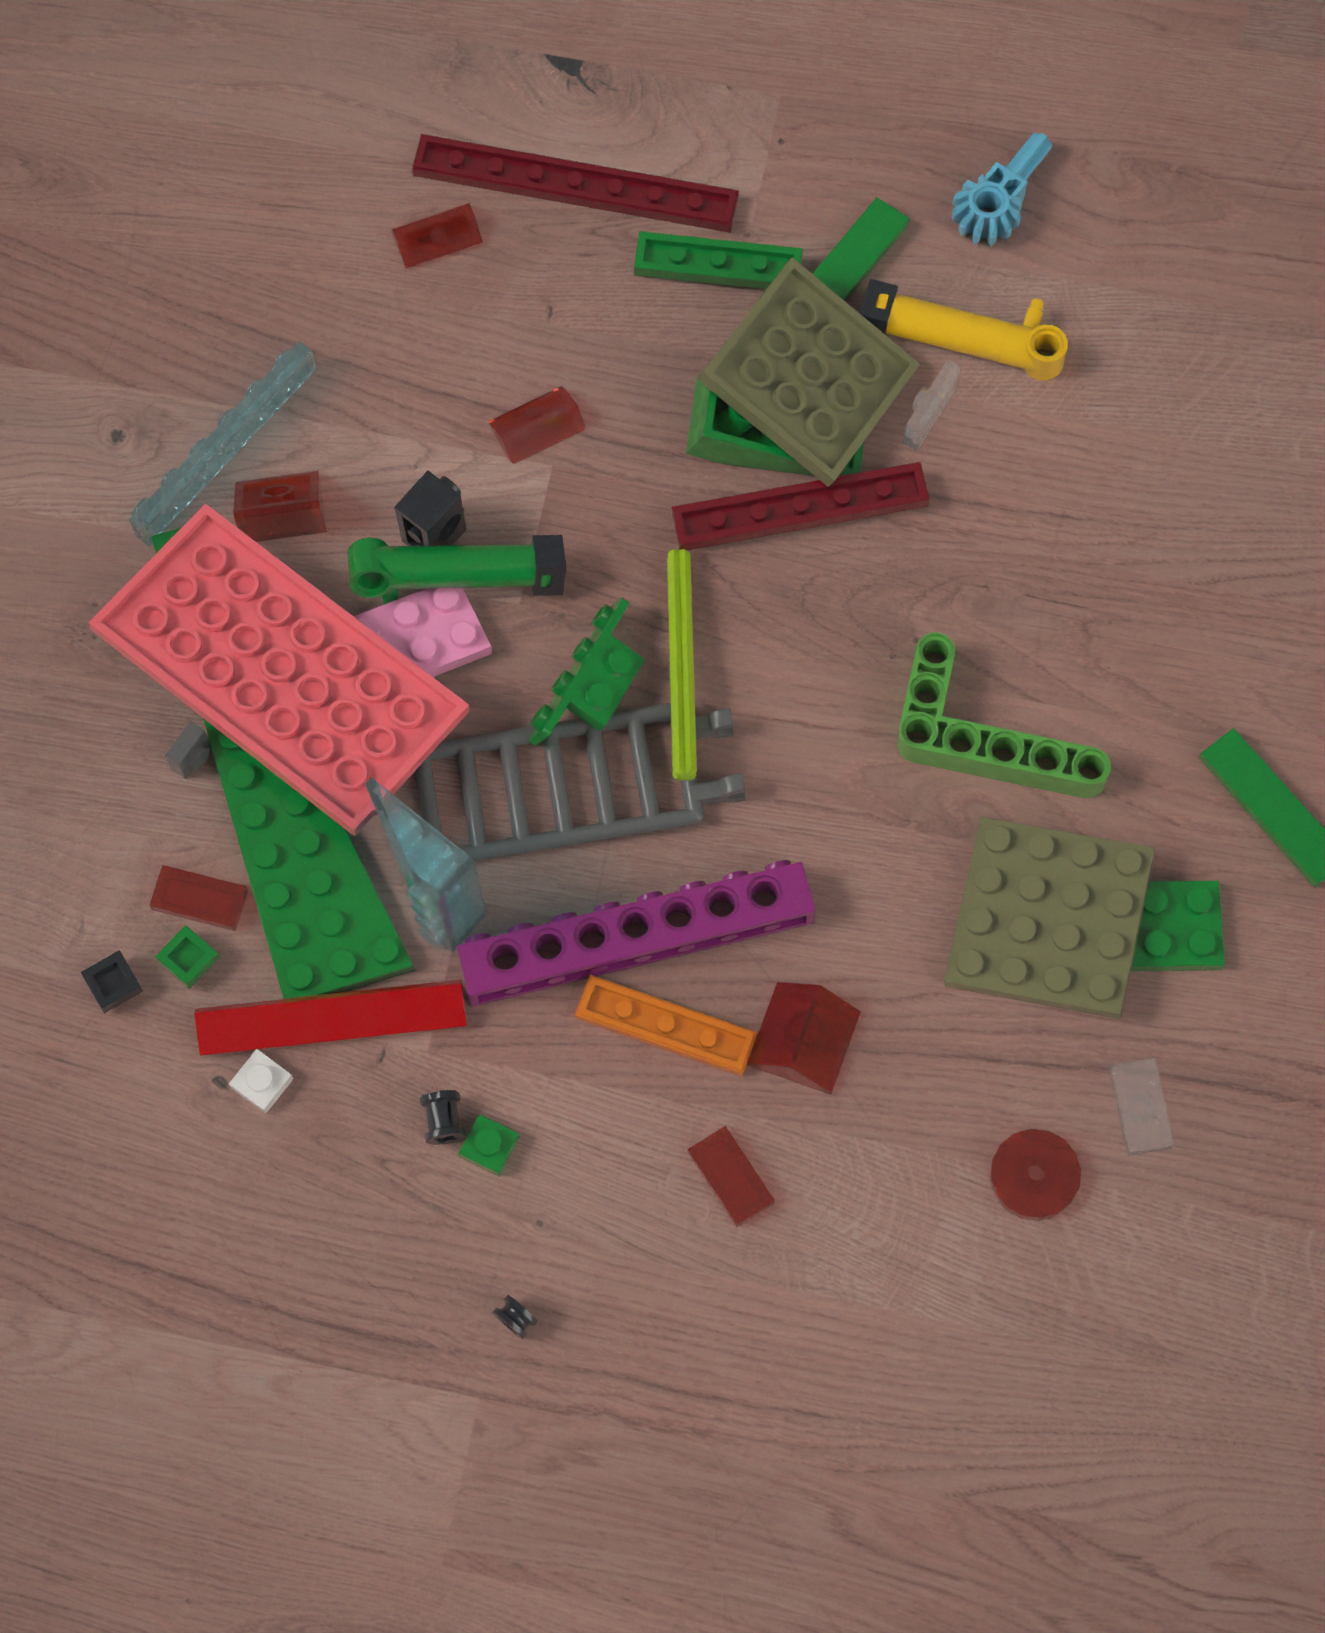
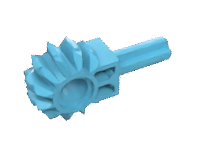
M1033 133L1006 167L996 162L985 176L982 173L978 178L977 184L967 179L966 183L963 184L962 191H957L953 201L952 219L953 223L959 224L958 231L960 236L972 234L974 245L980 241V238L987 240L991 247L996 243L997 237L1007 241L1011 236L1012 229H1016L1020 224V211L1028 183L1026 180L1052 148V143L1045 134ZM981 208H988L994 212L987 213L982 211Z

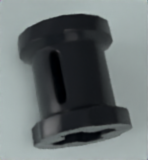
M441 1090L427 1093L420 1097L421 1106L426 1108L429 1128V1132L425 1135L427 1144H448L460 1141L466 1137L465 1129L461 1128L459 1123L457 1102L461 1099L460 1093L456 1090Z

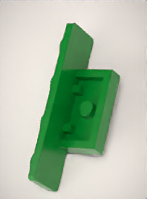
M623 597L612 606L604 604L591 622V625L595 627L594 632L590 638L584 637L571 655V658L575 660L574 665L569 672L564 670L554 682L551 692L555 696L549 706L543 704L531 720L530 725L535 729L528 741L534 746L551 734L566 708L599 731L606 726L645 661L643 657L611 635L630 603Z

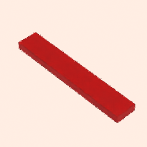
M462 979L197 1008L194 1011L200 1056L467 1026Z

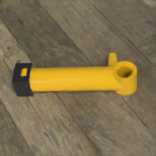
M870 279L860 310V314L886 336L889 334L1021 368L1030 377L1041 381L1054 379L1060 374L1068 349L1067 337L1060 328L1053 325L1040 326L1044 302L1039 298L1031 301L1030 307L1026 311L1023 325L898 294L897 285ZM1046 349L1054 355L1042 356L1037 350Z

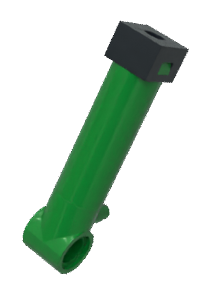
M532 535V544L388 546L383 540L368 537L353 542L347 551L351 590L363 598L382 597L383 605L397 600L399 589L532 587L533 596L563 595L567 566L562 535Z

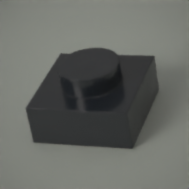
M120 950L81 972L104 1014L143 992Z

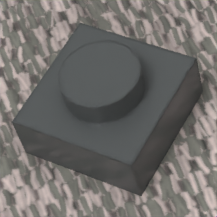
M190 722L165 754L171 770L185 779L193 769L198 770L201 768L209 756L211 744L205 730Z

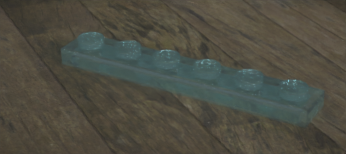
M299 341L291 350L284 351L277 358L273 369L263 380H256L249 387L245 399L235 409H229L222 415L217 428L206 439L202 438L195 443L189 453V457L178 469H171L164 476L161 487L150 498H144L136 505L129 521L137 538L149 546L152 543L151 536L162 533L317 370L312 350Z

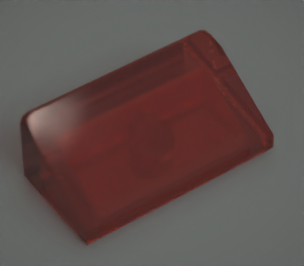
M465 203L390 229L405 269L483 243L470 203Z
M563 386L489 421V425L513 464L585 429L578 404Z

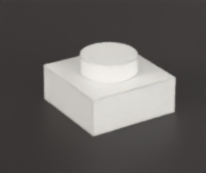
M256 1049L230 1081L229 1086L266 1114L294 1078L289 1072Z

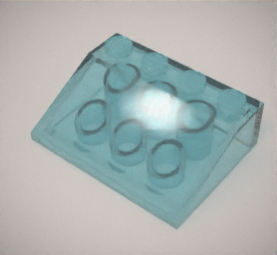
M371 777L365 783L385 847L415 914L414 919L421 927L418 932L435 948L438 949L443 945L453 953L457 948L456 945H460L487 915L475 860Z

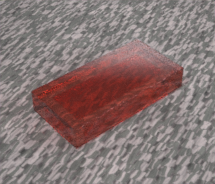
M162 865L149 906L154 911L236 931L248 889L244 885Z
M726 1126L687 1149V1153L736 1228L775 1204L774 1198Z

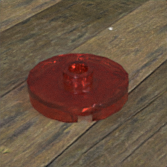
M1028 1129L1014 1133L1000 1144L991 1161L989 1180L992 1190H994L996 1197L1005 1210L1021 1219L1041 1221L1058 1215L1070 1206L1080 1188L1081 1167L1075 1151L1065 1139L1047 1130ZM1032 1166L1040 1167L1044 1172V1178L1041 1180L1032 1179L1028 1174V1169Z

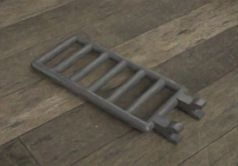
M671 703L614 712L606 726L599 731L581 718L557 722L551 734L541 741L556 825L555 831L530 835L517 746L531 744L528 739L535 729L532 726L442 741L415 770L428 862L431 866L437 868L697 825L704 819L703 805L746 801L743 776L740 773L715 781L699 783L696 772L695 779L681 781L686 809L659 812L645 725L671 721ZM730 708L718 710L705 716L695 717L696 739L734 736ZM628 728L642 816L617 820L602 732ZM585 735L599 823L573 827L559 739ZM500 749L513 838L487 842L474 753ZM457 756L470 845L444 849L431 760Z

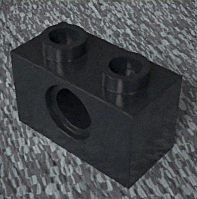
M427 470L394 506L403 543L407 546L453 545L467 530L460 495L461 491L453 481L445 476L439 479Z

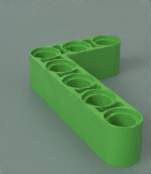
M931 632L919 640L897 738V749L905 760L1081 798H1092L1098 796L1103 791L1111 771V761L1108 755L1098 748L942 716L955 657V646L947 635L940 632ZM930 652H936L941 654L945 660L939 664H933L928 662L924 656ZM920 692H929L937 700L932 703H923L915 695ZM913 731H920L928 737V740L924 743H914L908 739L907 734ZM955 740H963L970 745L971 749L967 752H957L951 748L950 743ZM997 749H1006L1012 753L1014 758L1010 761H1000L994 757L992 752ZM1039 758H1049L1057 767L1053 770H1044L1035 761ZM1084 766L1092 767L1098 772L1100 777L1096 779L1084 778L1078 769Z

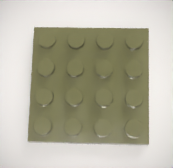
M791 258L697 379L829 487L837 479L920 366V363L794 258Z
M981 817L945 973V987L1121 1020L1155 856V847Z

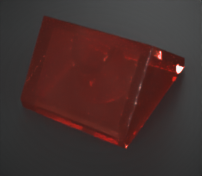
M319 470L235 482L233 514L237 528L255 542L327 532Z
M777 982L747 1065L832 1095L861 1011L821 985Z

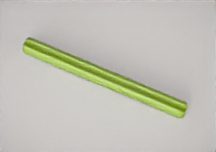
M672 549L668 552L667 559L672 768L674 779L678 781H691L695 779L697 772L691 554L686 549Z

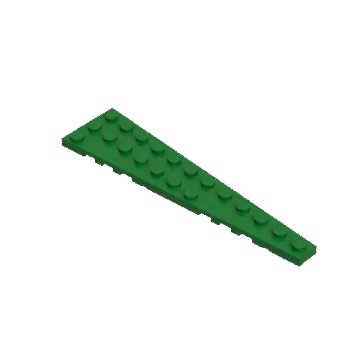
M181 528L151 536L155 553ZM203 718L283 999L342 993L415 971L346 830Z

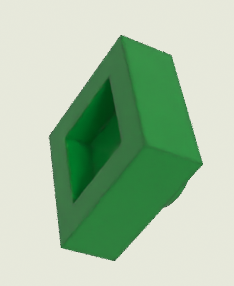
M185 925L155 958L190 990L220 956L218 952Z
M479 1114L458 1154L460 1158L500 1177L520 1135Z

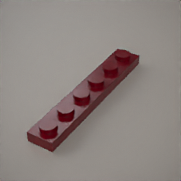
M921 462L839 476L829 487L822 481L816 480L673 506L672 518L679 550H693L929 507L930 499Z

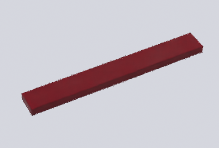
M425 134L420 136L412 167L413 176L728 233L732 231L739 200V190Z

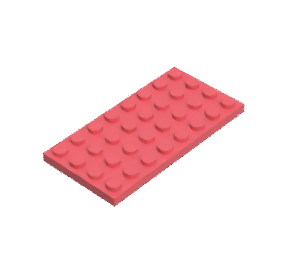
M207 504L88 622L91 631L353 836L359 833L469 713L468 703Z

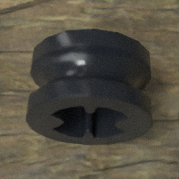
M507 1295L504 1298V1307L501 1309L495 1308L492 1313L510 1331L523 1339L527 1335L525 1333L526 1327L529 1325L535 1326L538 1321L518 1301Z

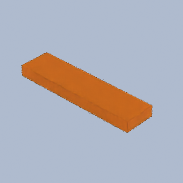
M591 974L575 1012V1019L740 1077L744 1075L758 1032Z

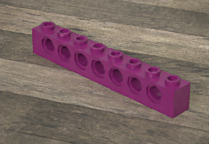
M789 860L776 861L767 865L764 871L748 874V871L745 870L735 871L725 875L722 878L723 881L707 885L704 881H694L681 886L680 891L663 895L660 891L649 892L639 896L637 902L621 906L619 902H608L595 907L594 912L577 916L575 912H568L553 917L551 923L534 926L533 923H521L509 928L506 934L491 937L488 933H481L465 939L464 944L456 946L471 1007L589 978L590 974L596 977L814 924L816 910L803 863L801 861L791 864ZM766 891L773 894L776 901L770 906H760L752 898L758 892ZM717 902H726L734 910L728 916L718 917L710 911V907ZM675 912H682L688 915L691 920L686 926L678 928L671 926L667 922V918ZM631 923H641L648 929L639 938H631L624 933L626 926ZM589 933L600 934L605 939L601 946L594 949L583 946L581 940ZM549 943L556 944L562 949L560 954L553 959H544L537 954L543 945ZM503 954H512L518 958L517 964L508 970L499 969L494 965L496 959Z

